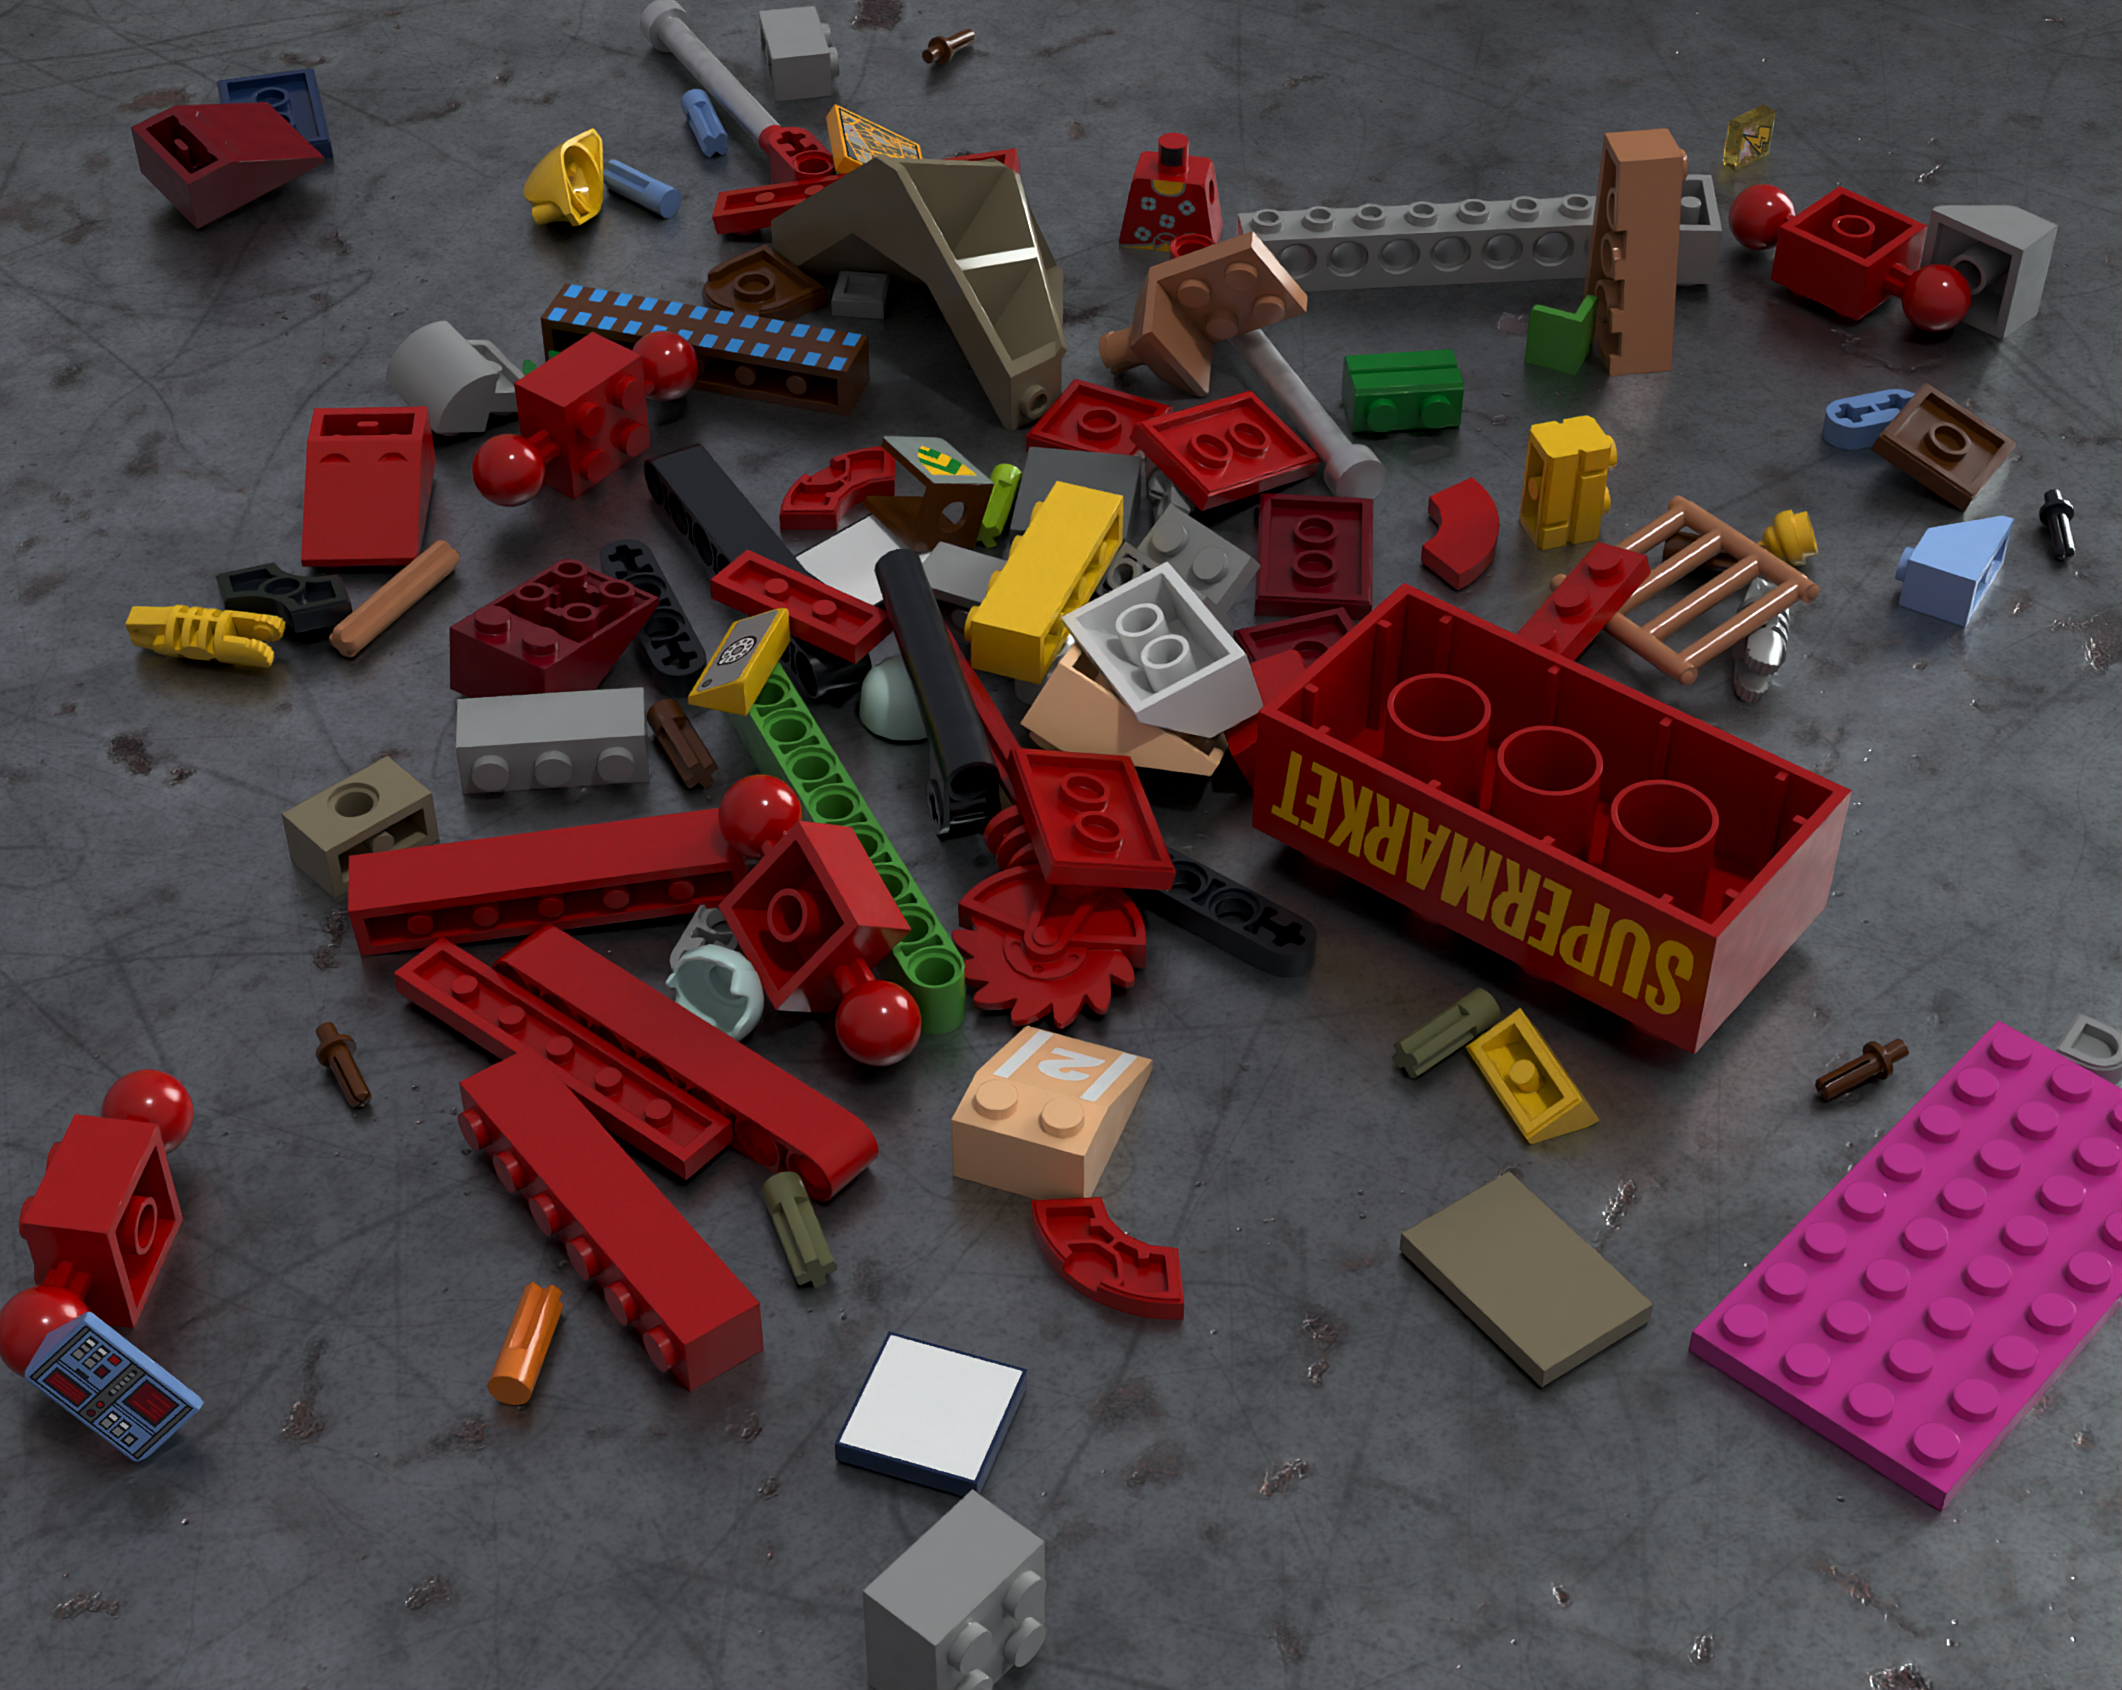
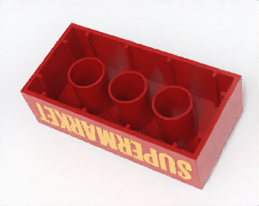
M1403 583L1258 711L1252 827L1302 852L1313 864L1324 869L1339 871L1407 906L1418 918L1431 924L1443 925L1517 963L1528 975L1539 980L1554 982L1630 1021L1644 1035L1658 1040L1669 1041L1695 1055L1827 906L1852 790Z

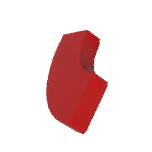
M881 446L869 447L831 458L829 467L812 476L806 473L803 474L784 496L779 512L780 530H837L842 516L855 505L864 502L866 496H895L896 459Z
M1473 477L1429 496L1427 513L1438 524L1439 530L1436 536L1422 545L1421 562L1457 590L1469 585L1488 568L1494 558L1499 536V515L1496 505L1489 493Z
M1102 1197L1031 1200V1220L1037 1243L1052 1268L1073 1288L1093 1301L1120 1312L1145 1318L1184 1320V1296L1178 1248L1149 1245L1125 1234L1108 1217Z

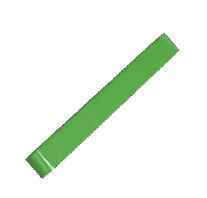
M778 661L747 716L725 713L761 774L770 775L784 781L796 793L802 808V821L852 827L911 928V931L875 967L883 980L902 986L913 996L921 1013L922 1033L931 1035L949 1033L957 1029L964 1022L966 1015L965 965L963 958Z

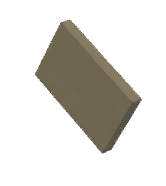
M1510 1171L1401 1233L1399 1250L1541 1387L1549 1384L1651 1320L1654 1304Z

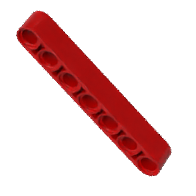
M552 925L541 926L492 964V969L730 1119L733 1123L734 1140L729 1145L774 1174L785 1171L799 1174L809 1197L820 1202H827L878 1158L879 1147L876 1138L868 1126L855 1114Z

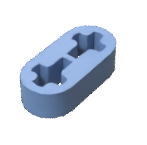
M1888 389L1833 401L1826 408L1822 436L1827 443L1839 449L1856 450L1872 447L1878 436L1915 393L1902 389Z

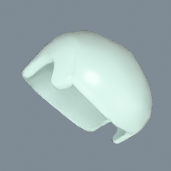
M897 655L883 659L880 664H876L871 668L863 680L860 699L861 722L871 732L895 741L920 740L926 738L927 734L902 656Z
M714 944L690 949L682 955L673 970L674 973L665 982L666 987L674 989L676 1003L738 1042L746 1037L760 1022L764 1008L763 988L755 968L740 952Z

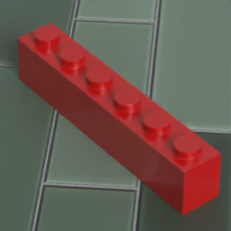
M719 808L349 856L348 913L361 956L427 948L441 937H444L453 944L528 935L543 925H552L560 930L687 914L696 912L700 905H705L706 909H719L718 905L747 875L745 855L733 849L724 839L718 822Z
M532 1046L459 1082L464 1112L458 1114L457 1119L467 1143L475 1151L484 1149L493 1159L494 1168L504 1187L510 1193L520 1191L527 1199L531 1213L542 1232L547 1236L556 1234L566 1245L569 1259L581 1278L586 1281L594 1278L604 1290L605 1299L615 1318L624 1326L632 1323L643 1336V1342L650 1358L659 1370L666 1372L671 1369L691 1392L764 1350L761 1311L758 1300Z

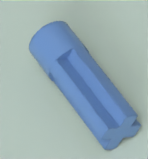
M701 89L689 90L681 99V108L703 153L708 157H711L716 151L724 155L729 149L726 143L728 136L707 93Z
M615 159L608 161L607 170L603 171L606 188L665 218H670L677 213L682 201L679 190Z

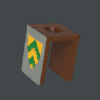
M884 436L881 447L924 484L926 490L923 497L866 496L863 506L912 551H933L940 541L973 551L994 483L942 438ZM962 502L964 506L963 515L954 524L942 511L951 503Z

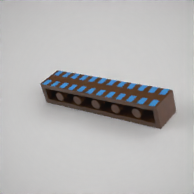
M567 283L564 284L540 318L546 362L549 360L548 352L550 350L562 352L591 332L632 350L634 345L643 336L656 331H670L684 337L696 352L699 370L697 379L691 389L849 417L870 381L867 335Z

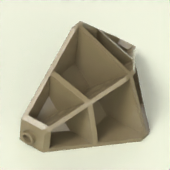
M883 153L771 220L773 250L807 275L838 277L840 271L883 273L891 275L892 281L927 284L1000 421L1010 432L1042 417L1061 395L1062 358L1067 351L1063 335L1064 269L1059 267L1054 260L1026 200L1020 175L995 158L981 161L891 158Z

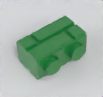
M1453 349L1345 356L1341 394L1351 434L1453 428L1461 425L1464 381L1460 369L1457 368Z

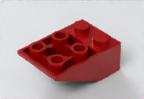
M428 406L314 408L306 450L301 550L302 567L325 566L328 568H340L344 566L378 565L398 567L410 564L420 555L436 463Z

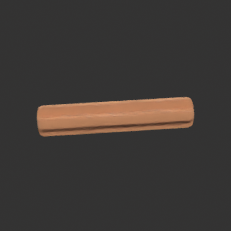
M445 540L435 541L335 626L329 636L331 645L337 648L342 656L354 657L455 569L456 564L460 561L458 551L452 549Z

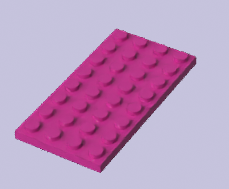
M1998 1020L1692 1331L1688 1350L1942 1512L2122 1305V1088Z

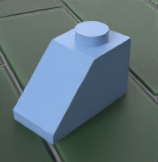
M2002 515L1928 528L1916 548L1907 546L1900 558L1895 575L1896 580L1903 582L1898 605L1966 627L2003 565L2014 519Z

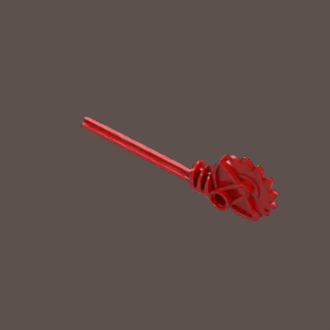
M946 626L1000 773L999 784L1012 806L1000 811L990 820L985 827L983 835L988 850L996 856L997 865L1003 871L984 879L964 895L958 903L959 927L964 929L953 930L951 933L952 942L961 956L966 959L964 960L965 984L980 989L973 997V1004L978 1008L986 1010L1013 1008L1011 1011V1025L1013 1026L1028 1025L1049 1013H1053L1054 1025L1058 1029H1063L1078 1017L1084 1004H1088L1095 1013L1104 1015L1111 1003L1110 983L1124 988L1133 987L1135 977L1132 967L1146 968V931L1142 916L1134 902L1121 888L1046 884L1006 769L1010 749L1021 747Z

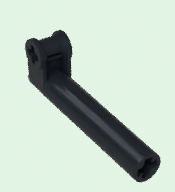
M909 549L889 551L877 561L874 572L930 743V780L927 781V797L934 829L938 835L948 834L950 827L980 821L989 823L1001 811L999 795L1000 773L919 555Z

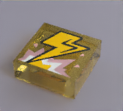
M1762 104L1729 121L1723 155L1724 165L1736 171L1769 154L1776 115L1775 110Z

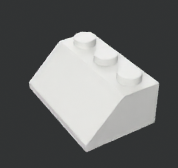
M1168 561L1061 617L1066 630L1139 723L1212 738L1257 714L1264 707L1247 655Z

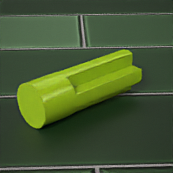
M1011 464L995 466L989 477L994 483V487L976 542L982 540L986 548H992L997 545L1011 508L1018 497L1023 474L1017 467Z

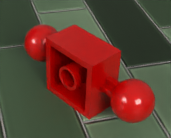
M1757 184L1744 189L1731 204L1728 215L1729 227L1734 238L1741 245L1757 251L1776 247L1770 280L1789 288L1796 295L1808 297L1833 309L1841 316L1850 317L1858 321L1894 295L1901 299L1903 311L1907 319L1914 326L1927 332H1943L1958 325L1970 308V286L1963 274L1957 269L1944 264H1931L1919 269L1928 225L1846 188L1837 187L1796 216L1789 196L1780 188L1769 184Z
M670 331L649 333L638 340L632 350L594 332L583 337L514 383L521 436L501 434L488 439L480 446L472 463V477L477 490L491 503L503 507H516L531 501L539 493L543 484L572 499H576L651 447L646 397L660 402L673 401L684 396L693 387L699 370L698 358L694 348L684 337Z
M757 774L738 780L726 791L721 800L718 811L719 827L724 839L737 852L748 857L762 859L726 896L718 907L745 956L759 975L761 984L775 1010L830 1013L839 1004L835 1017V1031L841 1047L851 1058L859 1063L873 1067L889 1066L903 1060L915 1048L921 1034L922 1018L919 1006L906 989L890 981L876 980L871 970L911 931V928L852 827L802 821V808L796 793L788 784L776 777Z
M154 1069L137 1070L124 1075L106 1093L101 1107V1117L74 1114L62 1141L55 1142L52 1145L47 1157L46 1173L35 1196H29L23 1203L19 1217V1233L22 1239L27 1240L34 1263V1281L36 1286L18 1292L8 1300L0 1311V1358L17 1375L25 1378V1370L47 1333L86 1312H92L107 1325L126 1328L135 1327L183 1220L166 1155L177 1149L188 1136L193 1124L194 1109L188 1091L172 1075Z

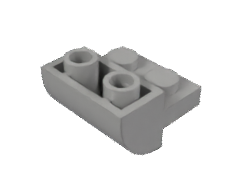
M439 321L419 328L399 345L390 360L385 380L411 407L428 406L430 425L434 432L444 436L455 437L461 435L462 432H485L489 413L509 416L513 412H518L514 383L525 375L490 340H465L447 321Z
M1170 503L1137 549L1125 541L1114 556L1094 592L1102 596L1168 561L1228 632L1236 622L1226 613L1261 565L1250 555Z

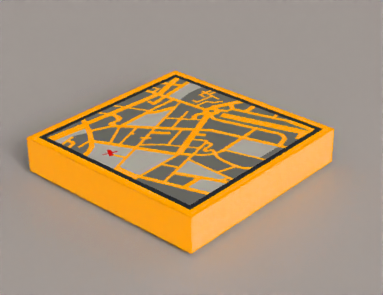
M836 104L833 105L826 116L835 170L839 174L850 173L883 153L891 158L923 159L919 144Z

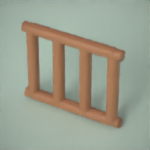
M1678 495L1670 500L1667 512L1615 545V547L1645 554L1686 526L1702 537L1652 569L1650 575L1603 627V630L1671 679L1676 680L1683 686H1689L1696 680L1700 667L1799 600L1807 604L1813 602L1817 598L1820 588L1809 580L1807 576L1694 502ZM1724 550L1739 560L1733 566L1642 627L1626 617L1627 614ZM1564 574L1556 575L1550 582V590L1554 592L1567 576ZM1760 575L1777 585L1776 588L1680 653H1676L1662 643V641Z

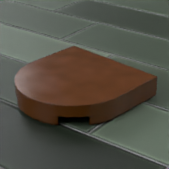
M767 244L715 266L707 274L708 280L702 291L703 306L705 308L790 322L828 305L827 289Z

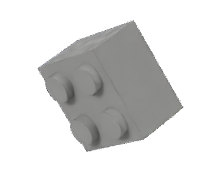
M972 1489L863 1590L868 1684L876 1690H992L993 1685L1013 1665L1022 1667L1027 1664L1039 1651L1046 1636L1045 1590L1047 1584L1045 1581V1541Z

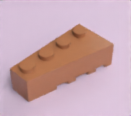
M1668 128L1604 133L1583 301L1588 294L1599 297L1593 343L1609 376L1672 371L1682 182L1686 180L1688 174V161L1685 150L1679 149Z

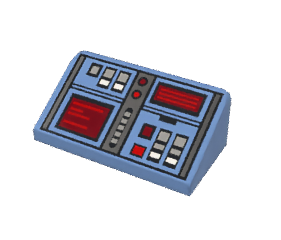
M86 1312L47 1333L25 1370V1378L28 1382L135 1462L150 1456L192 1418L204 1403L200 1399L201 1397L92 1312Z

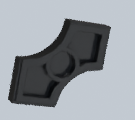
M273 562L220 573L216 576L219 594L225 610L278 616L283 618V621L290 625L295 633L339 624L353 612L346 588L338 574L320 577L298 576L284 572Z

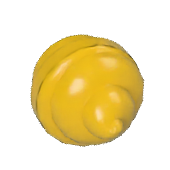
M1789 509L1777 513L1773 519L1772 526L1764 530L1762 540L1757 543L1758 545L1766 546L1765 549L1793 567L1806 565V558L1818 555L1817 543L1807 511L1793 514L1792 510Z

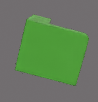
M1588 294L1575 314L1539 304L1535 305L1529 316L1524 362L1575 376L1593 346L1599 297Z

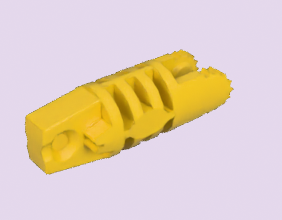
M179 604L168 607L133 606L125 623L130 640L134 646L152 649L158 654L210 662L218 660L221 663L264 668L271 666L274 659V651L271 650L272 647L267 646V643L262 641H267L268 643L269 641L274 643L276 640L279 641L286 628V622L278 616L232 610L222 612L214 608L207 609L196 606L189 608V606Z

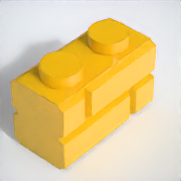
M1584 415L1563 419V423L1551 421L1531 425L1519 523L1536 548L1547 550L1566 546V542L1578 544L1597 540L1600 533L1602 515H1607L1610 512L1611 499L1606 483L1608 470L1614 469L1617 465V449L1612 437L1604 433L1594 417Z

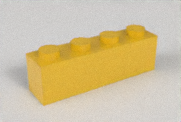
M1056 481L1045 501H1038L1035 504L1026 532L1023 536L1017 535L1014 538L1005 566L1001 571L995 570L993 572L984 600L980 606L974 605L968 613L964 628V638L966 641L971 642L972 668L1041 684L1070 634L1064 627L1061 617L1088 603L1122 544V495Z

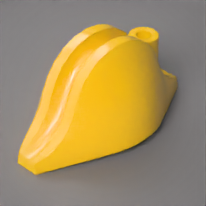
M594 128L556 146L537 163L526 179L523 194L527 201L534 206L532 208V216L539 226L560 221L570 222L572 226H577L599 213L604 194L602 139Z

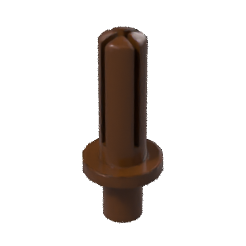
M964 29L947 38L936 36L929 41L928 49L922 52V58L928 64L935 62L939 65H945L951 61L953 53L975 42V38H973L975 34L971 29Z
M332 1022L322 1023L315 1031L321 1043L315 1053L318 1062L322 1066L331 1067L351 1107L361 1108L366 1106V1103L371 1101L372 1094L352 1057L356 1051L355 1041L349 1035H339Z
M1897 1038L1884 1046L1875 1041L1866 1043L1863 1046L1862 1056L1816 1080L1815 1087L1818 1094L1823 1099L1830 1100L1873 1076L1880 1080L1890 1078L1893 1075L1892 1064L1909 1055L1905 1042Z

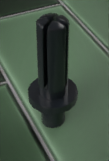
M2052 489L2044 494L2045 504L2039 510V518L2041 523L2050 529L2055 557L2058 560L2064 561L2065 551L2066 560H2069L2075 556V548L2069 525L2074 516V509L2069 501L2062 499L2059 490Z

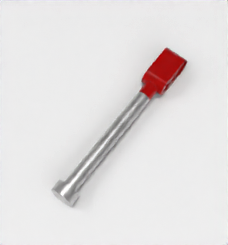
M656 0L647 6L640 20V28L643 35L657 50L672 52L770 158L771 184L837 175L833 155L810 131L800 127L782 128L693 33L692 18L675 0Z
M1200 234L1178 236L1170 243L1169 260L1216 243L1211 238ZM1261 329L1228 339L1326 465L1324 481L1336 497L1374 499L1382 491L1386 483L1387 472L1372 450L1365 445L1351 444Z

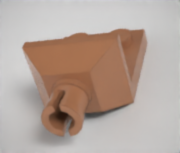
M1251 231L1149 267L1135 304L1133 324L1128 328L1101 335L1099 340L1100 356L1104 366L1107 369L1111 368L1110 373L1113 375H1119L1129 369L1147 365L1160 380L1200 398L1209 393L1213 344L1306 313L1308 296L1258 236Z

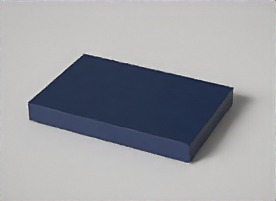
M314 69L292 70L225 79L217 82L221 104L268 102L324 156V159L333 157Z

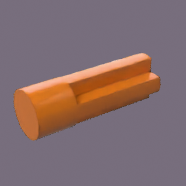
M531 1282L524 1287L487 1385L489 1393L502 1403L522 1405L530 1400L564 1306L559 1301L562 1291L552 1284L543 1289L535 1282Z

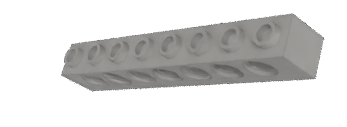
M1569 194L1562 198L1542 199L1520 196L1513 200L1483 201L1480 199H1467L1459 203L1439 204L1418 201L1410 205L1380 206L1377 204H1364L1356 208L1335 209L1314 206L1307 210L1294 211L1260 209L1253 213H1238L1237 236L1253 231L1304 292L1586 278L1596 196ZM1400 240L1397 243L1390 244L1393 241ZM1343 243H1349V244L1344 245V246H1339V245H1341V244H1343ZM1298 245V246L1295 247V248L1286 249V248H1288V247H1290V246Z

